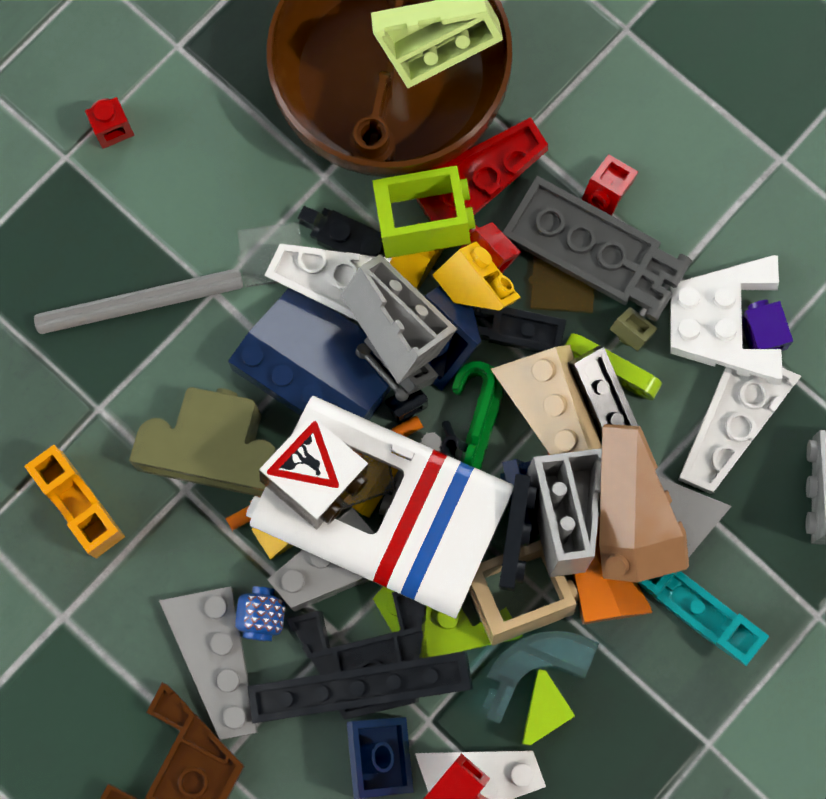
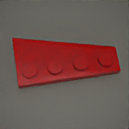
M530 117L472 147L452 161L435 169L457 165L459 178H467L470 200L464 201L465 208L472 207L473 214L475 215L548 151V143ZM453 193L416 199L429 222L457 217Z

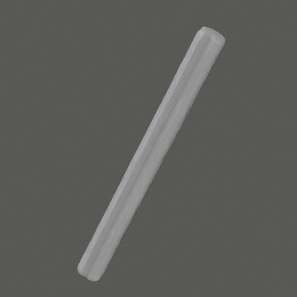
M231 269L36 314L34 316V323L37 332L45 334L229 292L243 287L242 275L239 269Z

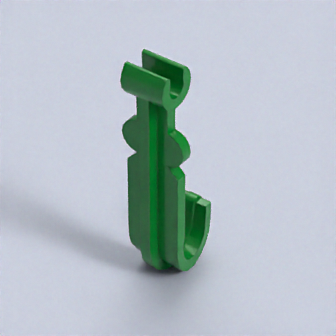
M472 361L465 364L458 371L452 391L455 395L461 396L467 382L471 378L476 376L483 378L482 388L466 438L468 447L466 452H462L460 458L461 462L481 470L504 388L491 371L492 368H495L494 366L482 361Z

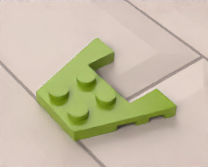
M383 586L374 596L373 601L392 633L400 631L392 595L394 591ZM427 606L422 658L491 646L482 622L472 626L462 608L457 618L454 619ZM506 607L499 611L503 622L513 619ZM523 635L517 636L504 642L518 640L522 638Z

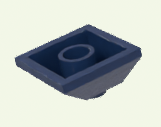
M439 286L425 294L424 297L457 328L438 356L428 362L438 374L433 384L442 391L477 348L481 339L473 306L454 303L443 288Z

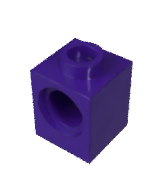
M760 300L748 305V310L742 315V328L749 349L787 350L793 343V338L781 302L769 304L768 300Z

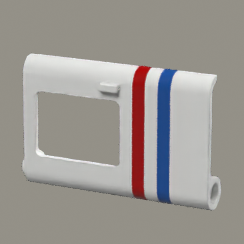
M312 396L293 433L312 415L351 449L396 468L403 473L404 477L378 532L375 534H368L337 519H334L329 525L323 522L316 530L270 489L265 487L261 497L254 496L248 507L246 516L251 518L250 526L456 619L510 499L514 485Z

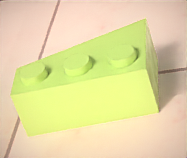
M435 0L371 13L373 34L407 88L503 40L499 19L488 0Z

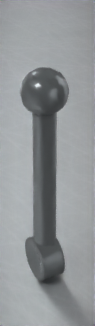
M359 344L355 351L356 355L369 362L394 390L398 401H406L409 394L405 389L400 387L370 354L371 349L367 344Z

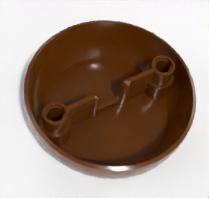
M280 0L269 27L267 40V68L276 103L287 123L302 142L319 156L346 170L370 176L393 177L438 168L460 156L478 141L495 119L505 98L511 78L513 60L512 36L508 18L501 1L488 0L499 19L503 36L502 41L407 88L373 34L371 13L435 0ZM370 139L367 146L364 141Z

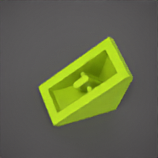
M538 669L536 672L522 744L527 746L532 745L575 717L546 670Z

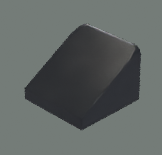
M420 389L410 394L406 401H398L394 395L386 400V405L395 421L400 424L425 410L428 406V398Z

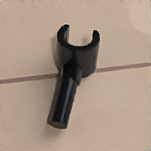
M444 421L442 428L446 438L442 441L441 452L457 459L455 457L456 448L458 447V449L466 452L468 444L457 438L449 421Z

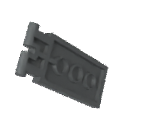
M539 176L535 178L503 231V234L515 246L619 303L626 305L628 300L647 309L645 316L653 321L659 319L672 296V293L663 288L662 284L665 283L673 288H677L692 262L689 257L683 254H679L678 258L667 254L659 249L660 241Z

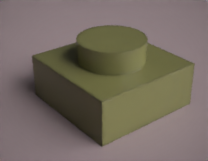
M631 307L617 318L610 328L623 344L634 348L637 352L651 339L658 329Z

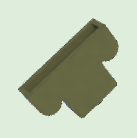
M190 387L185 392L175 428L172 429L165 420L160 418H152L145 421L137 432L129 462L140 472L261 497L266 486L260 482L259 469L277 450L266 440H255L262 414L252 399L238 397L237 393L223 388H218L216 392Z

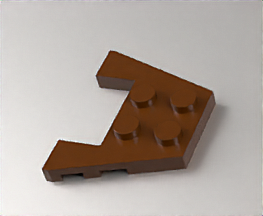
M162 682L146 713L175 727L180 732L145 799H229L245 768L244 764L169 685ZM108 784L100 799L138 798L112 784Z

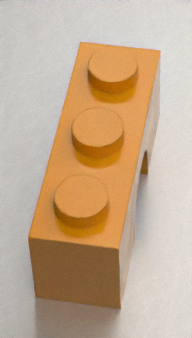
M55 444L24 466L42 492L68 522L67 526L89 555L97 559L125 538V535L67 456Z

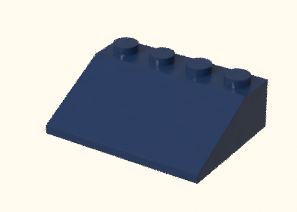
M290 288L284 292L254 325L228 360L232 371L300 416L310 398L315 396L370 420L391 390V387L366 359L359 358L355 353L357 346L365 343L364 341L367 338L364 330L333 309ZM371 350L370 354L396 382V380L389 372V370L383 365V363L376 357V355Z

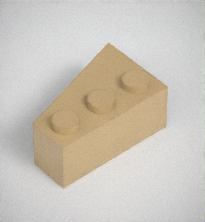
M570 345L554 347L491 369L550 455L602 448L597 428L568 362L574 359Z

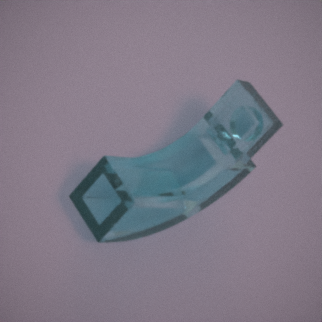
M545 631L527 636L511 645L496 660L487 676V679L500 685L498 690L490 687L482 706L483 709L488 710L486 719L497 724L501 723L517 683L524 675L533 670L555 668L577 678L584 679L599 643L576 633Z

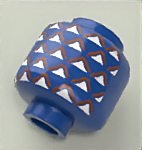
M253 586L252 593H245L239 597L235 627L240 632H243V638L272 641L273 636H277L282 632L286 605L282 598L274 596L275 589Z

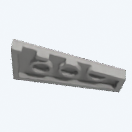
M230 586L159 600L219 739L225 740L258 733L256 723L252 724L247 687L250 685L241 633L235 627L237 610L233 588Z

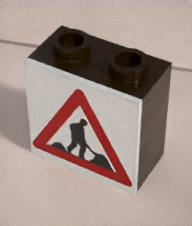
M312 415L300 425L259 469L260 482L316 530L323 522L328 525L333 522L343 509L340 505L349 494L355 497L368 481L365 478L368 463Z

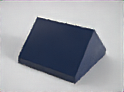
M406 717L347 722L354 799L414 793Z

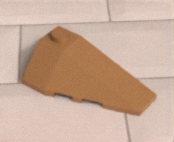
M605 424L602 427L599 548L603 579L641 582L686 570L689 567L686 531L682 522H677L670 506L672 502L668 490H663L656 473L658 466L640 426Z

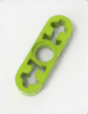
M571 333L565 345H570L574 359L600 346L575 333ZM605 349L620 385L644 399L654 400L662 386V382L649 372Z

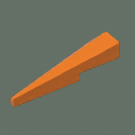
M598 516L595 557L585 573L573 574L574 585L579 595L578 605L582 625L651 614V606L637 582L603 579L599 548L600 517Z

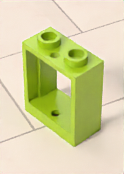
M457 165L372 180L385 258L471 244L469 229L476 228L472 207L465 208L464 201L470 200L467 178H459ZM453 193L457 217L395 228L391 203Z

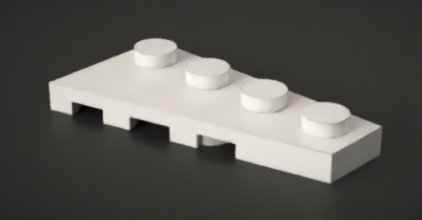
M725 367L678 480L712 494L800 379L801 375L782 368L781 385H773L767 383L768 379L750 374V377L737 374L735 369Z

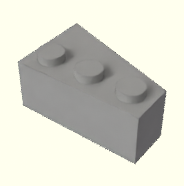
M353 508L338 519L363 532L375 534ZM301 550L267 579L294 612L369 581L360 575L304 550Z

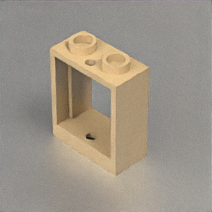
M541 540L531 543L529 546L521 547L519 560L528 562L541 557L547 569ZM504 554L481 562L469 588L470 596L492 646L574 615L576 601H579V595L572 580L566 581L564 575L550 577L559 596V601L503 622L485 578L501 572Z

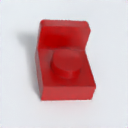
M608 154L590 178L581 200L612 216L619 201L634 182L638 171Z

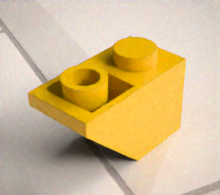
M477 241L459 249L432 274L451 300L457 304L500 311L521 298L515 291L511 280L500 272L493 263L489 252L481 247Z

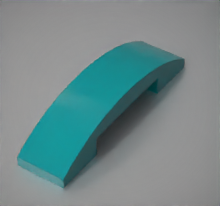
M682 571L637 582L684 623L745 666L749 664L770 637L740 613L737 615Z

